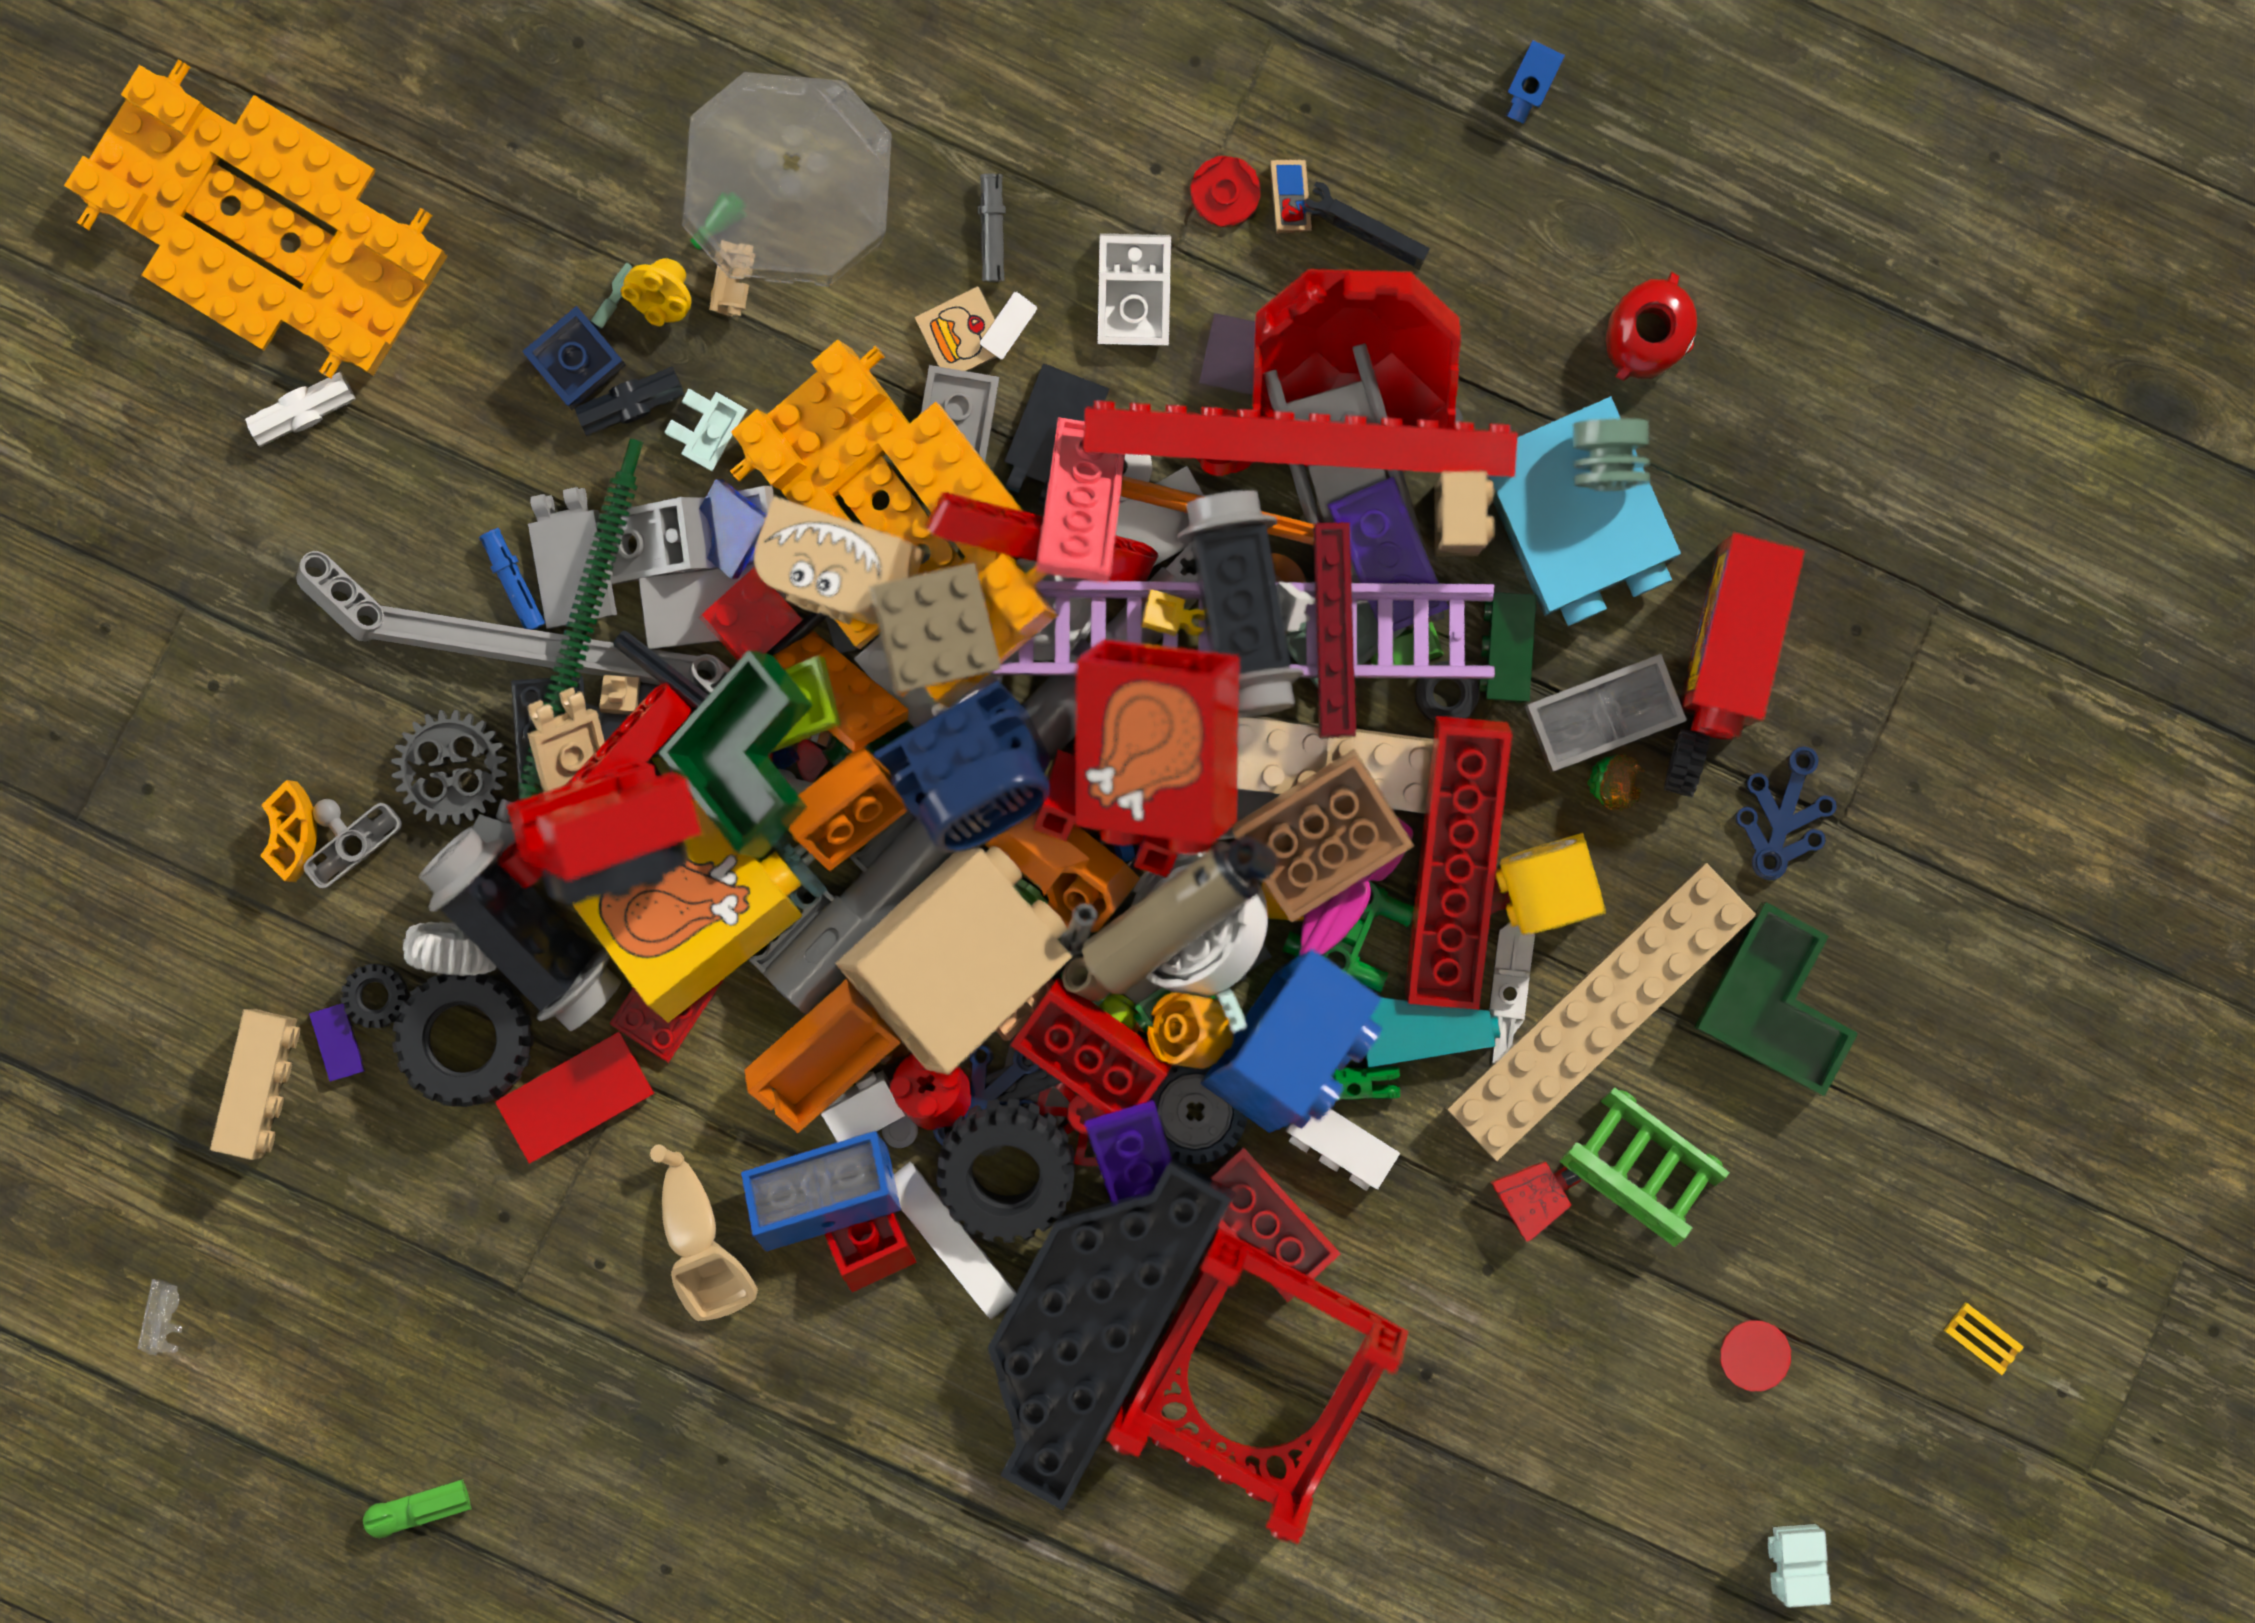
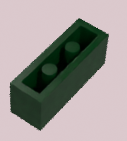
M1494 592L1493 600L1484 602L1483 621H1490L1489 636H1482L1481 657H1487V666L1494 667L1493 679H1479V692H1485V701L1528 703L1530 701L1536 595Z

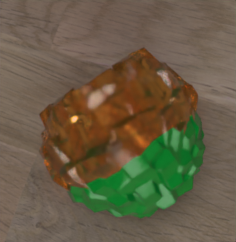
M1613 754L1601 759L1593 766L1587 785L1590 787V793L1599 799L1602 805L1611 810L1623 811L1625 808H1631L1635 802H1639L1643 789L1634 785L1637 773L1639 771L1645 772V769L1640 767L1636 759L1626 754Z

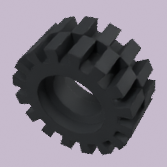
M1681 728L1669 761L1664 790L1691 798L1694 796L1706 760L1710 736Z
M368 964L355 969L353 974H349L346 978V984L342 987L343 998H341V1001L346 1008L344 1011L347 1015H350L352 1021L363 1027L380 1028L389 1026L399 1019L401 1012L398 1010L403 1001L409 999V994L407 995L406 990L408 986L402 980V975L399 972L382 964ZM372 982L383 984L389 994L386 1005L379 1010L367 1008L362 1001L363 989Z

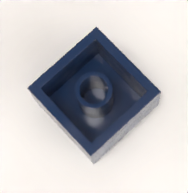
M577 306L522 351L571 410L581 404L626 366L624 361Z

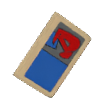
M1271 160L1270 168L1276 234L1312 231L1311 216L1304 210L1305 202L1309 198L1306 160Z

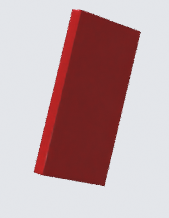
M725 978L669 1023L649 1007L635 987H633L609 1024L667 1063H670Z
M617 1032L494 1102L530 1164L655 1093L621 1032Z

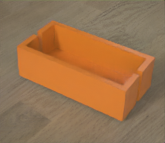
M846 979L744 1070L747 1090L749 1094L770 1111L775 1108V1115L799 1133L897 1047L901 1041L858 989Z

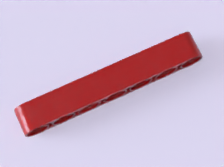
M942 492L926 526L931 533L946 540L1038 563L1044 517L950 492ZM1115 535L1109 581L1146 582L1159 556L1158 552L1143 542Z
M667 683L657 686L566 784L637 760L647 762L686 720L691 712V708ZM516 838L503 851L497 862L522 888L530 887L543 875L541 868L521 859Z

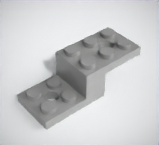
M761 486L707 498L679 497L631 507V509H623L630 514L628 518L621 517L622 520L627 521L626 527L618 526V528L624 530L623 536H615L622 540L620 545L613 544V546L619 548L618 554L610 553V555L616 557L615 563L608 562L609 565L614 566L613 571L610 572L611 584L636 581L639 578L720 569L755 562L756 544L774 497L773 487ZM743 518L747 520L749 525L748 532L744 537L739 530V524ZM632 535L637 540V548L634 553H631L628 547V541Z

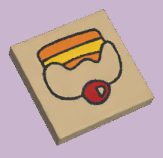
M979 286L915 317L939 367L968 372L997 357L980 344V341L995 319Z

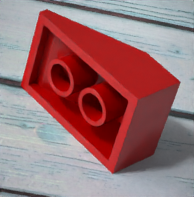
M895 1212L824 1234L840 1274L851 1292L917 1263Z

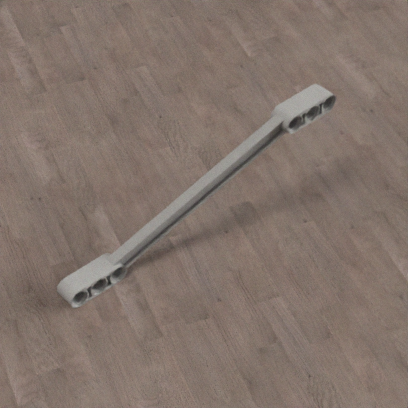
M312 551L303 556L296 575L297 584L352 637L359 641L375 639L553 668L554 666H562V664L555 662L556 657L564 658V655L558 653L559 648L567 649V646L561 645L562 639H570L561 634L381 606L334 561L319 551ZM315 567L323 575L312 577L306 572V569ZM336 591L343 592L347 595L348 600L337 601L331 593ZM369 616L374 621V624L370 626L363 625L358 621L357 617ZM593 639L591 643L583 642V645L588 646L589 650L588 652H580V654L587 657L585 661L578 660V663L583 664L584 667L583 670L575 669V672L599 676L639 677L643 683L661 685L658 680L615 648L613 643ZM650 649L708 695L731 671L717 657L710 654L692 656ZM697 670H706L712 676V680H703L697 674Z

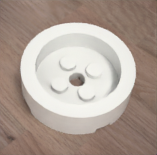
M1179 853L1168 878L1146 871L1133 890L1136 892L1131 908L1205 853ZM1259 885V894L1145 978L1174 993H1187L1203 997L1218 994L1234 985L1253 965L1265 939L1268 914L1261 886Z

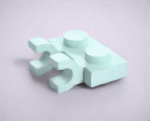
M688 389L682 403L703 414L694 432L671 420L665 430V434L686 445L681 455L713 472L733 436L731 431L740 424L747 409L717 392L710 401Z

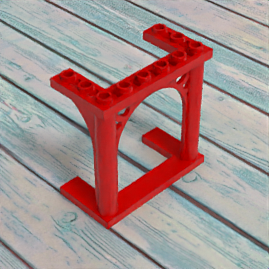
M1219 1228L1211 1242L1199 1274L1130 1397L1126 1396L1121 1404L1106 1440L1111 1442L1112 1447L1118 1452L1125 1455L1133 1454L1138 1457L1145 1446L1148 1436L1151 1437L1152 1442L1156 1446L1164 1450H1175L1183 1455V1459L1195 1467H1206L1215 1472L1216 1478L1226 1484L1232 1485L1235 1483L1246 1489V1493L1251 1498L1260 1502L1266 1500L1272 1503L1266 1527L1279 1540L1284 1542L1291 1540L1298 1544L1306 1529L1314 1499L1312 1497L1384 1369L1392 1374H1395L1402 1361L1408 1330ZM1242 1268L1366 1335L1318 1420L1299 1437L1280 1445L1268 1447L1248 1446L1222 1436L1210 1427L1200 1415L1189 1389L1188 1369L1192 1352L1229 1285L1234 1286ZM1180 1367V1373H1176L1177 1369ZM1173 1382H1176L1181 1387L1180 1393L1164 1394L1166 1389L1172 1390ZM1178 1402L1185 1405L1187 1412L1179 1419H1168L1163 1416L1162 1408L1169 1403ZM1188 1422H1192L1198 1426L1199 1431L1194 1433L1191 1428L1183 1426ZM1312 1439V1441L1308 1445L1306 1442ZM1219 1442H1223L1226 1445V1449H1223L1216 1444ZM1293 1449L1302 1451L1296 1457V1460L1300 1461L1297 1466H1295L1294 1459L1289 1454ZM1272 1455L1279 1456L1286 1465L1287 1471L1282 1478L1272 1476L1268 1470L1267 1460ZM1248 1456L1258 1458L1260 1460L1259 1468L1252 1461L1250 1463L1247 1462L1246 1458Z

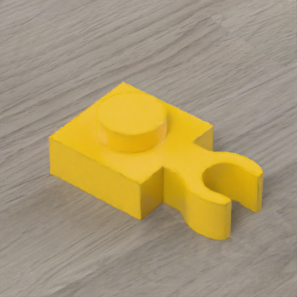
M1151 589L1147 595L1140 627L1175 636L1178 629L1183 628L1192 636H1200L1204 628L1196 627L1192 623V619L1201 621L1205 619L1203 610L1193 609L1189 611L1183 609L1185 599Z

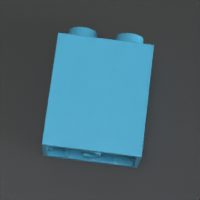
M1611 397L1518 437L1515 477L1486 475V481H1493V503L1534 595H1536L1543 615L1546 616L1561 609L1568 626L1606 610L1607 607L1600 592L1626 581L1632 596L1636 597L1672 581L1665 563L1681 554L1650 483L1622 491H1595L1587 487L1574 486L1575 475L1590 473V470L1574 468V461L1590 457V451L1573 448V423L1599 419H1621ZM1633 450V456H1637L1635 450ZM1643 467L1633 468V471L1644 472Z

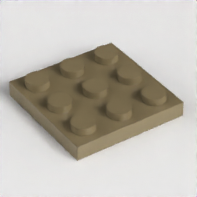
M975 563L869 587L895 693L1001 669Z

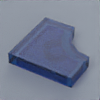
M716 479L699 508L707 518L711 529V548L707 559L731 579H738L755 551L767 515L723 479Z

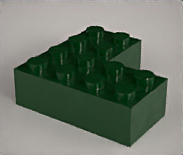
M748 650L659 753L675 774L687 778L691 795L737 854L762 858L807 808L767 756L813 705L773 655Z
M1761 902L1755 912L1756 916L1752 918L1694 1028L1815 1094L1825 1096L1858 1035L1854 1030L1796 1000L1801 987L1829 936L1773 905Z

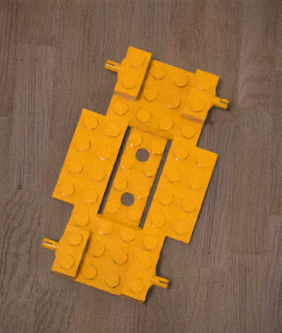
M177 60L168 77L156 75L139 65L121 93V96L126 100L91 157L88 159L82 156L64 185L80 196L88 205L76 223L90 231L91 226L100 213L111 215L160 245L141 276L265 351L284 321L323 345L330 353L319 372L332 379L342 361L352 363L374 376L448 257L443 250L428 242L422 234V231L433 215L419 208L418 213L408 226L407 224L397 223L386 215L380 214L358 201L376 170L253 95L234 125L205 107L200 101L191 97L183 90L180 84L189 69H191L187 64ZM219 159L224 160L338 231L334 236L220 167L217 165ZM229 196L238 198L241 204L239 212L233 216L224 215L221 210L222 201ZM187 212L303 283L302 289H298L184 219V215ZM288 233L297 234L301 240L299 249L293 253H287L281 247V240Z
M837 339L811 362L817 372L768 414L756 409L731 431L742 446L746 457L730 470L731 474L741 482L752 470L757 469L761 471L772 486L782 491L789 502L852 522L835 498L840 494L845 504L851 508L864 527L903 539L916 547L922 544L929 546L931 550L930 558L927 562L920 565L917 575L975 563L999 662L1002 664L1058 616L1035 586L1049 573L1037 572V565L1028 573H1025L1013 556L954 542L965 556L962 559L948 540L934 535L927 529L926 524L930 518L883 456L887 454L931 513L942 492H950L1020 511L1022 509L939 403L934 402L915 420L909 423L869 371L880 360L885 358L879 348L874 346L860 359L852 348ZM879 491H886L890 497L889 505L883 510H875L872 505L873 496ZM853 618L850 624L835 620L854 646L859 649L880 633L878 624L865 623ZM991 672L935 684L925 688L936 702L946 707H951ZM909 691L900 692L898 694L904 697Z

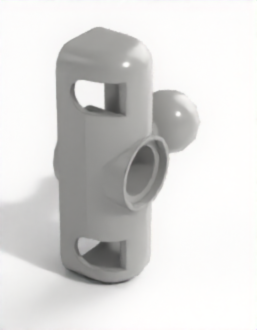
M323 799L316 803L313 808V817L316 823L329 827L336 836L304 864L305 873L317 887H330L361 861L367 859L371 853L401 829L402 822L390 806L383 803L376 804L350 826L346 827L340 819V807L334 800ZM379 808L383 813L371 821L367 816ZM393 827H395V829H394L391 833H389L386 837H384V835H385L388 831H390ZM352 836H357L362 842V849L355 856H350L345 848L346 841ZM321 853H324L327 858L316 866L312 860ZM340 872V874L337 875L334 879H332L330 882L328 881L336 873Z

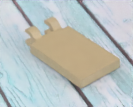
M574 688L559 693L561 703L567 713L555 718L549 704L544 706L541 700L528 705L530 717L537 728L536 731L528 733L543 792L565 785L605 742L597 711L593 709L586 710L582 692L575 694Z

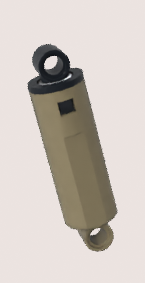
M1242 836L1236 839L1231 846L1224 842L1218 843L1088 939L1082 946L1084 958H1076L1065 967L1062 978L1065 988L1090 1001L1104 999L1109 991L1114 994H1123L1259 894L1257 881L1269 878L1277 867L1275 851L1249 836Z

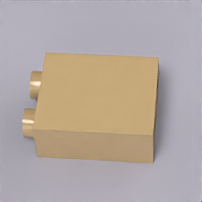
M992 846L986 853L982 849L954 852L835 963L924 1068L929 1071L949 1074L1072 958L1058 941L1062 934L1067 931V927L1062 919L1051 907L1041 900H1037L1031 907L1013 887L1022 878L1020 870L1003 851L995 846Z

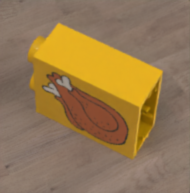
M695 798L692 800L702 834L685 839L689 853L685 866L665 875L666 881L659 885L645 887L642 884L631 888L632 893L627 896L612 899L610 894L587 898L580 903L572 904L647 1005L668 1023L803 916L788 897L802 883L776 851L762 862L758 857L737 854Z

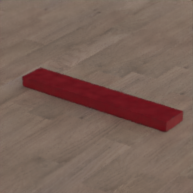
M1350 522L1314 523L1319 739L1356 738Z

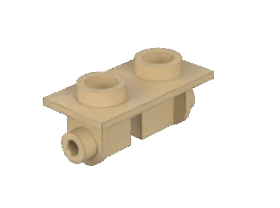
M722 240L720 253L717 257V270L714 286L711 291L709 310L733 317V315L741 316L742 310L746 309L749 285L739 283L740 277L751 278L756 255L752 252V245L742 243L737 245Z

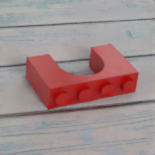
M1058 750L1046 777L1050 787L1049 795L1042 807L1037 811L1032 830L1066 842L1076 821V756ZM1144 835V839L1139 843L1134 867L1168 878L1179 853L1169 849V838Z

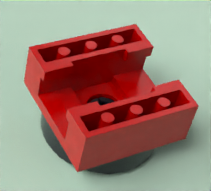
M641 760L506 805L521 859L541 868L548 895L554 899H563L566 905L577 904L587 898L610 894L612 899L621 898L631 894V888L642 884L645 887H651L665 882V875L687 864L686 861L689 858L685 839L702 834L687 778L674 773L656 778L653 765Z

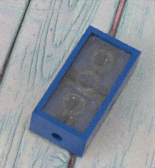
M877 1131L741 1172L753 1236L766 1252L901 1210L889 1149Z

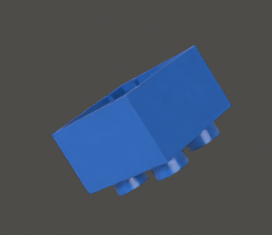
M1310 949L1277 968L1246 1014L1247 1019L1244 1021L1247 1027L1234 1032L1232 1046L1225 1050L1221 1058L1211 1066L1200 1084L1269 1133L1290 1123L1302 1129L1311 1118L1320 1121L1331 1109L1343 1089V1085L1331 1078L1335 1069L1341 1071L1351 1059L1358 1063L1379 1037L1383 1027L1370 1019L1382 999L1316 951Z

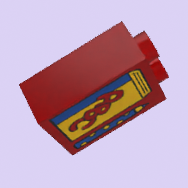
M1733 533L1717 546L1680 698L1683 711L1694 714L1690 731L1708 735L1712 738L1732 741L1733 737H1741L1743 726L1747 727L1764 719L1805 550Z

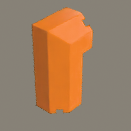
M1037 812L985 843V846L989 849L995 846L1003 851L1015 863L1025 878L1041 889L1044 895H1048L1049 902L1047 905L1057 913L1067 929L1072 920L1074 910L1076 911V907L1081 904H1088L1095 909L1097 914L1090 932H1098L1140 880L1126 863L1082 828L1076 826L1075 823L1066 842L1032 830Z

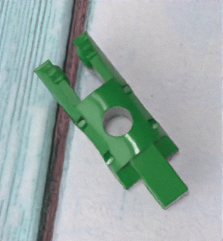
M1400 1067L1345 1068L1341 1071L1335 1069L1331 1075V1078L1343 1085L1342 1092L1337 1100L1400 1098V1089L1397 1086L1372 1085V1081H1386L1399 1078Z

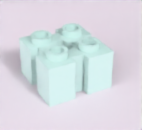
M1816 1524L1773 1527V1536L1768 1537L1769 1557L1773 1558L1774 1562H1777L1776 1572H1771L1772 1593L1776 1594L1777 1598L1784 1602L1787 1607L1830 1604L1825 1531L1821 1528L1819 1529V1526Z

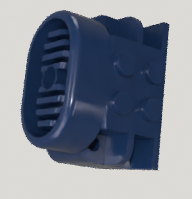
M998 680L874 753L876 759L888 769L892 777V785L901 796L906 808L925 826L935 847L945 852L970 850L992 840L1037 812L1047 800L1050 791L1049 783L1044 775L1049 767V754L1027 710Z

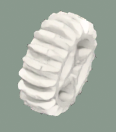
M453 922L419 923L409 927L406 931V939H404L403 943L404 959L409 965L417 969H424L426 972H437L438 974L475 976L491 972L497 967Z

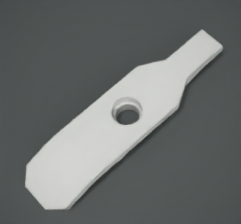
M1510 922L1500 928L1489 1011L1491 1018L1497 1017L1500 1038L1495 1039L1492 1063L1512 1045L1514 1033L1525 1019L1535 933L1521 934L1519 926L1512 928ZM1507 987H1513L1517 992L1516 998L1512 1001L1506 1000L1503 996V991Z

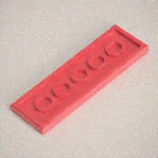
M1058 417L1036 571L1108 583L1111 572L1125 454L1083 452L1084 421Z

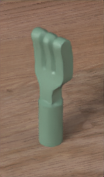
M628 263L623 266L613 280L612 294L608 299H605L590 320L599 329L603 328L617 308L618 302L623 298L620 291L626 275L632 269V266Z

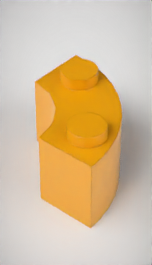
M286 780L261 805L269 817L271 833L268 845L260 856L284 881L296 882L304 873L305 862L313 856L317 839V823L313 817L312 803L305 790L298 782Z

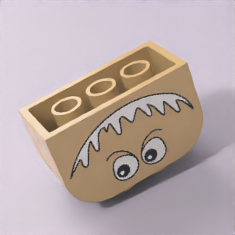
M773 497L756 544L754 560L757 572L762 580L769 586L788 594L786 601L814 613H823L847 624L851 623L852 618L865 623L878 624L869 587L917 576L925 551L903 539Z

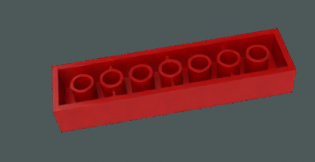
M1436 716L1404 990L1408 1004L1479 1010L1512 731L1508 722Z

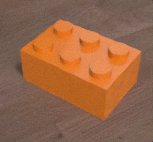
M862 747L858 751L849 754L842 762L798 795L807 808L789 827V830L808 852L826 869L831 871L905 814L908 809L901 796L895 791L888 769L865 747Z

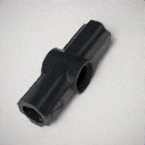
M673 366L641 380L632 379L611 388L608 394L592 399L574 409L585 435L588 437L616 424H627L645 417L651 413V409L679 399L685 393Z

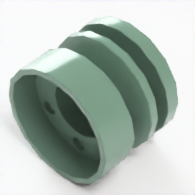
M1599 419L1573 423V448L1590 451V457L1574 461V468L1590 470V473L1575 475L1574 486L1587 487L1595 491H1622L1649 484L1650 473L1633 471V468L1650 465L1648 458L1633 456V450L1649 445L1648 421L1641 419Z

